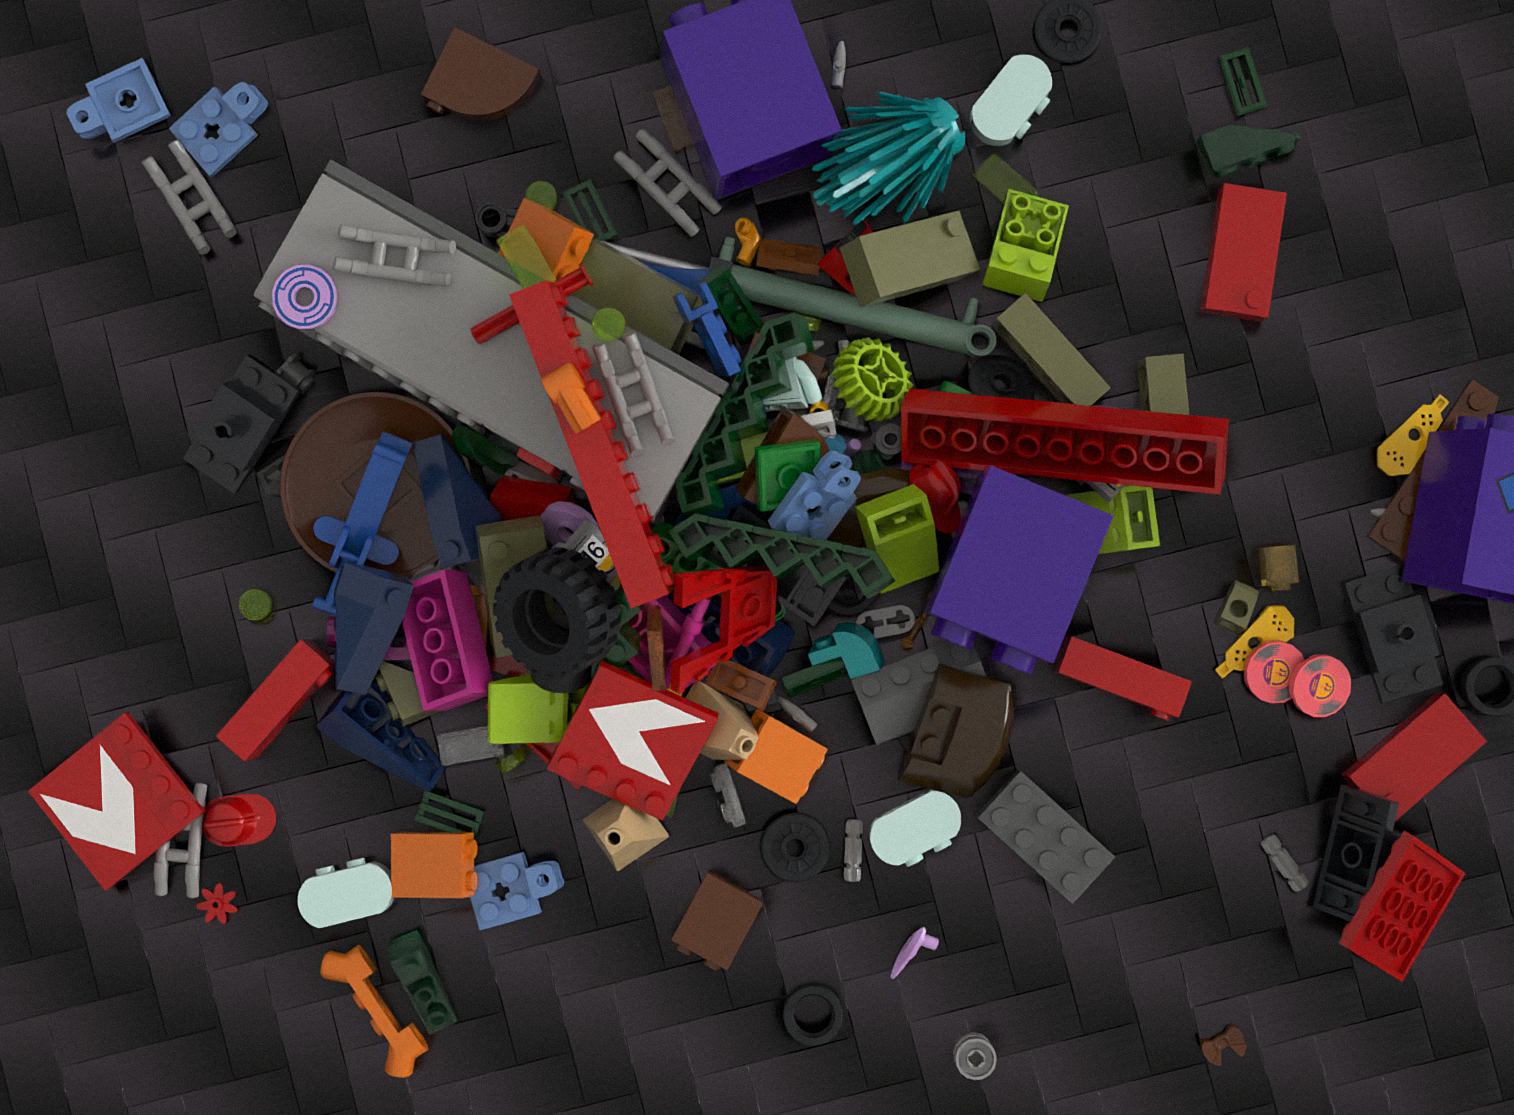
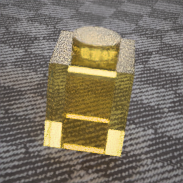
M1296 545L1258 549L1262 586L1271 585L1273 592L1291 590L1290 583H1299Z

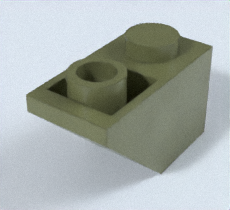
M382 661L378 669L379 673L375 675V679L380 691L384 692L387 690L391 701L386 704L393 720L399 719L404 727L438 712L423 711L414 672Z

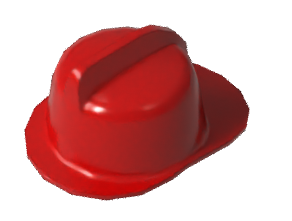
M938 461L931 466L924 464L915 465L909 474L910 485L914 484L927 495L935 529L945 534L953 533L958 529L961 521L958 500L962 485L959 476L944 461Z
M259 794L222 796L213 799L205 806L204 810L206 812L203 817L202 831L210 842L218 846L229 847L254 844L263 841L272 833L276 825L277 815L274 806L269 800Z

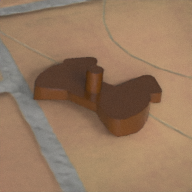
M1234 1024L1228 1025L1224 1033L1217 1034L1213 1039H1206L1200 1042V1048L1206 1059L1217 1066L1221 1065V1050L1228 1046L1240 1057L1244 1056L1247 1049L1243 1034Z

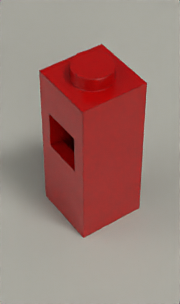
M501 476L490 495L492 506L497 507L504 521L532 516L540 517L550 504L558 501L571 502L578 505L577 501H574L572 487L509 476Z

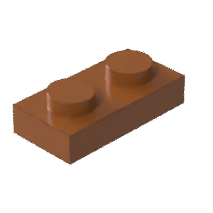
M761 238L756 266L766 267L770 270L792 271L802 275H819L820 267L817 263L821 260L823 247Z
M727 660L724 663L721 661L716 662L705 684L764 711L777 682Z

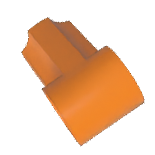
M570 361L541 378V382L555 404L560 406L575 434L601 420L584 390L585 384Z

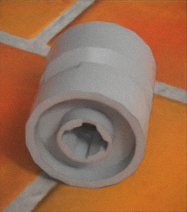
M976 1032L965 1033L954 1043L952 1050L954 1062L960 1073L966 1078L980 1080L993 1072L997 1062L996 1052L988 1038Z

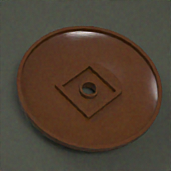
M387 392L353 394L328 404L312 415L292 440L285 455L281 472L280 493L282 507L289 527L297 541L316 561L326 568L337 572L338 568L328 566L336 546L321 541L316 537L313 530L314 523L318 518L325 515L333 516L343 521L347 520L382 431L412 443L443 433L457 452L452 438V428L443 418L424 404L406 396ZM413 444L376 533L396 542L399 548V555L395 562L388 565L380 564L367 558L364 566L402 574L404 577L417 573L422 568L439 559L431 536ZM457 452V454L465 463V469L471 476L468 458L464 457L463 455Z

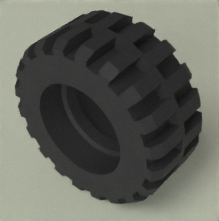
M563 547L547 548L510 567L509 571L503 574L494 594V599L497 600L493 604V615L497 616L495 627L497 633L501 632L503 640L501 642L505 649L509 648L513 653L511 656L516 662H523L525 669L532 673L539 671V676L550 679L552 677L565 679L569 676H574L604 658L610 649L614 647L618 637L616 633L620 631L621 619H618L617 615L621 613L620 603L615 601L614 596L617 593L614 586L608 584L606 580L608 576L603 570L599 571L595 567L596 563L588 557L583 559L582 554L572 549L567 551ZM545 592L553 596L563 607L569 622V634L557 627L549 616L545 605Z

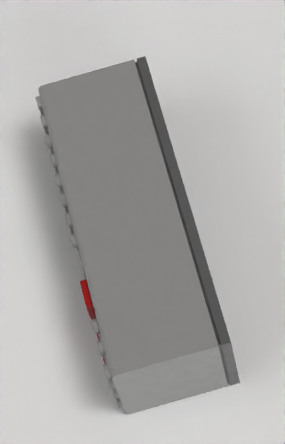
M330 159L324 170L327 174L324 175L322 173L255 290L254 297L261 301L258 306L282 321L277 316L272 305V290L276 279L285 270L295 265L310 264L321 268L333 279L338 289V303L335 314L325 325L315 330L299 331L315 341L325 344L338 354L350 358L370 372L380 375V377L393 385L404 388V390L427 404H432L448 416L459 419L478 433L484 435L486 430L494 433L496 436L518 447L519 451L516 456L525 463L557 481L561 479L564 473L571 477L570 483L585 492L551 401L541 382L540 373L521 324L518 323L482 344H478L475 341L470 330L475 325L513 305L509 294L545 280ZM340 224L372 229L374 231L455 241L456 250L453 254L419 250L417 269L449 273L451 275L450 285H424L333 270L335 257L371 263L374 244L338 237ZM387 246L384 265L403 268L406 248ZM302 289L297 294V302L300 306H308L313 302L314 294L311 289ZM570 294L567 296L569 305L564 306L566 313L571 318L574 317L581 333V336L576 337L580 348H586L593 364L592 367L588 368L592 379L599 380L605 395L604 398L600 399L604 410L611 411L617 426L616 429L612 430L616 441H622L626 448L629 459L624 461L628 472L634 471L641 490L636 492L641 504L646 502L653 519L651 523L656 525L677 491L675 482L681 471H685L693 457L691 453L703 432H707L716 416L714 412L726 391H730L729 383ZM631 331L636 332L674 437L673 443L662 445L651 413L632 419L643 449V453L638 456H631L592 349V346L595 344L605 343L616 376L635 370L623 338L624 334ZM640 382L621 388L627 407L646 400Z

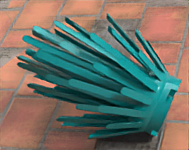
M876 92L881 97L878 99L881 104L892 106L846 107L844 109L847 112L858 113L852 114L848 118L851 120L897 117V119L842 129L840 136L852 135L820 146L828 148L827 151H835L846 146L849 147L845 148V152L815 164L812 169L813 171H819L832 164H839L824 172L816 180L822 183L830 179L832 182L816 190L813 193V197L817 199L816 204L818 206H822L825 203L831 206L829 212L843 206L842 210H847L844 218L883 190L884 194L858 215L852 225L858 224L870 213L872 217L876 216L921 173L896 210L897 212L902 211L913 194L917 193L903 217V224H905L919 201L920 209L925 208L938 178L937 190L938 192H943L953 156L959 153L965 144V131L960 133L955 121L959 115L942 98H926L921 101Z

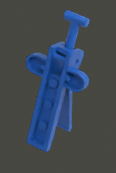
M382 431L347 520L343 521L336 517L325 515L318 518L314 523L313 530L316 537L321 541L336 546L328 566L338 569L326 599L316 596L312 608L336 616L334 589L343 561L364 565L366 558L384 565L392 564L396 561L399 555V548L396 542L376 533L412 442Z

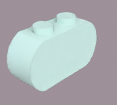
M1032 55L1013 56L973 105L970 112V124L974 134L982 142L992 146H1003L1009 144L1015 136L1021 139L1032 125L1028 122L1032 114L1036 112L1040 115L1051 101L1047 96L1052 88V77L1043 61Z
M929 789L874 818L869 830L871 846L876 855L884 862L892 865L905 863L909 867L924 859L922 853L932 848L935 852H938L952 844L950 839L957 835L961 826L960 809L957 803L946 793Z
M364 857L347 861V868L335 870L334 865L315 869L316 875L308 878L299 890V911L309 924L317 928L382 913L388 909L395 898L391 897V871L377 861L366 863Z

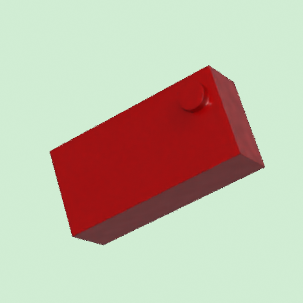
M1224 183L1218 189L1200 313L1258 322L1268 318L1287 193Z
M1073 636L1064 637L1052 672L1150 708L1152 709L1151 715L1169 721L1170 716L1179 718L1192 684L1190 680Z
M300 639L216 737L244 762L257 759L317 689L321 688L333 674L332 672L335 670V660L311 639Z
M1435 693L1341 775L1350 786L1399 802L1396 821L1487 741L1445 693Z

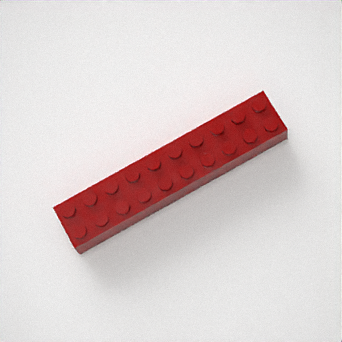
M545 280L509 294L541 378L570 361L585 384L584 390L601 417L600 421L575 434L560 406L555 404L549 396L630 607L634 608L668 595L674 590L672 586L674 585V572L670 564L664 565L660 555L664 552L662 541L658 533L652 534L648 523L653 521L646 502L640 503L636 492L641 490L634 471L628 472L624 461L629 459L626 448L622 441H616L612 430L617 428L614 417L610 410H604L600 399L604 398L605 395L599 380L592 379L588 368L592 367L593 364L587 349L580 348L576 337L581 336L575 318H571L566 313L564 306L569 305L563 287Z
M909 389L901 405V462L933 465L938 461H944L949 467L984 470L991 465L1013 474L1220 495L1226 473L1229 419Z

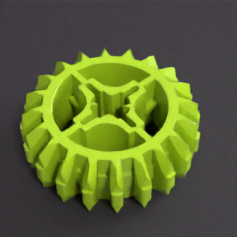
M869 337L855 340L840 351L833 363L835 369L831 375L837 379L833 387L840 390L838 398H844L847 402L845 408L852 407L854 415H863L865 421L873 419L875 422H879L896 416L901 411V405L909 389L913 387V384L908 380L912 373L904 368L907 362H901L898 358L899 351H891L890 343L882 345L880 339L871 340ZM859 361L863 362V366L858 365ZM882 393L886 394V398H882Z

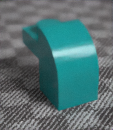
M851 622L837 624L832 633L834 638H832V635H826L815 640L808 653L812 666L842 657L850 679L880 670L885 661L875 636L864 626Z

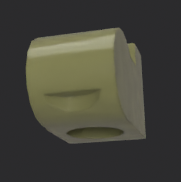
M1234 580L1213 623L1238 635L1246 630L1258 598L1259 590Z

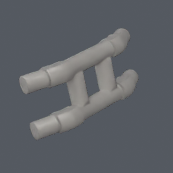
M641 129L636 134V138L659 160L646 173L623 151H618L615 154L614 161L637 181L678 225L692 237L700 228L676 203L691 191L712 215L718 213L722 206L655 137L645 129ZM667 168L681 181L668 195L654 182Z
M177 138L170 142L168 147L186 172V175L171 184L152 155L142 160L141 163L167 200L199 254L203 255L209 252L210 246L195 220L210 211L226 237H233L237 230L197 168V165ZM194 185L203 201L187 210L178 194Z
M340 224L338 237L374 244L371 263L335 257L333 270L424 285H450L451 275L449 273L417 269L419 250L453 254L456 250L455 241L374 231L372 229ZM387 246L406 248L403 268L384 265Z
M631 331L624 334L623 338L635 370L616 376L605 343L595 344L592 346L630 454L631 456H638L643 453V449L632 419L651 413L662 445L673 443L674 437L636 332ZM640 382L646 400L627 407L621 388Z
M196 783L193 795L205 809L207 785ZM204 813L183 830L189 831L188 850L169 849V842H167L156 851L154 862L156 895L163 896L168 893V861L187 863L185 868L186 896L189 898L199 896V863Z

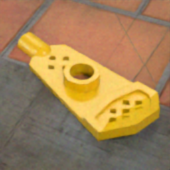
M1439 394L1431 405L1423 404L1377 448V467L1388 476L1410 474L1426 449L1429 432H1436L1442 423L1441 412L1448 405L1449 401ZM1411 429H1416L1419 432L1418 440L1413 441L1409 438V431Z
M1268 605L1259 614L1260 616L1227 649L1225 661L1215 669L1222 679L1233 670L1242 671L1247 656L1252 650L1261 646V643L1272 640L1287 642L1294 637V617L1285 606ZM1257 637L1258 645L1255 648H1250L1248 645L1249 640Z

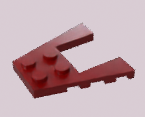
M767 565L674 574V604L681 608L721 592L720 641L673 660L671 663V690L678 694L685 691L684 686L693 679L701 680L709 674L708 668L716 662H726L733 656L734 649L740 645L748 646L775 626L777 578L774 577Z

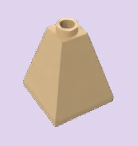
M696 680L686 699L719 713L718 720L700 753L712 760H747L749 754L754 751L759 736L744 705Z
M611 799L582 819L617 872L669 837L657 818L614 799Z

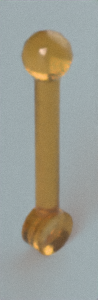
M931 591L927 595V600L929 599ZM922 611L908 637L901 641L903 649L909 650L913 647V639L928 614Z

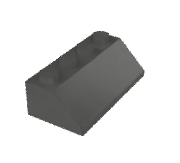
M947 641L884 666L878 671L851 680L876 746L915 731L938 664L986 676L974 644H972L971 649Z

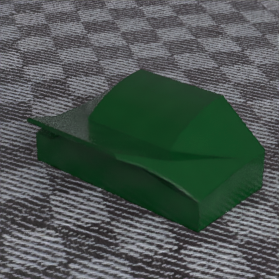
M457 423L452 432V438L459 454L481 467H487L502 477L509 468L515 467L519 460L515 455Z

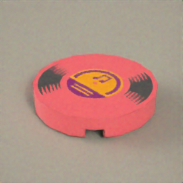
M1280 640L1265 641L1247 656L1243 667L1244 681L1252 694L1258 699L1272 704L1284 703L1292 699L1289 693L1291 674L1294 668L1301 661L1304 662L1305 659L1302 653L1289 643Z
M1314 654L1309 656L1304 662L1301 661L1294 668L1289 681V693L1296 704L1295 706L1300 711L1313 717H1327L1336 713L1345 705L1351 691V678L1348 669L1340 660L1327 654Z

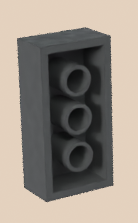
M1018 769L975 815L1072 904L1115 858L1111 852Z

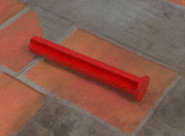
M579 263L580 268L554 282L559 287H563L566 296L588 284L591 287L594 286L582 263ZM511 305L475 325L470 330L475 341L478 344H482L520 322L514 306Z

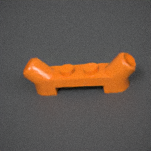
M360 945L355 946L346 954L334 951L327 952L322 960L321 976L324 979L349 983L355 991L353 998L362 1010L366 1008L373 1019L370 1020V1023L379 1036L384 1035L389 1042L385 1064L386 1073L399 1078H407L412 1075L415 1058L428 1051V1045L413 1022L404 1028L400 1026L369 980L368 976L377 970L369 955Z

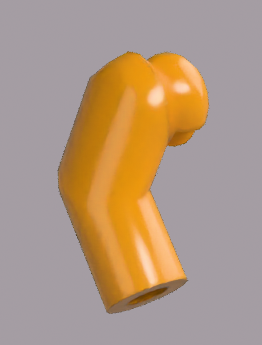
M742 217L735 223L736 234L742 245L736 261L742 265L750 266L759 248L761 238L754 223L748 218Z

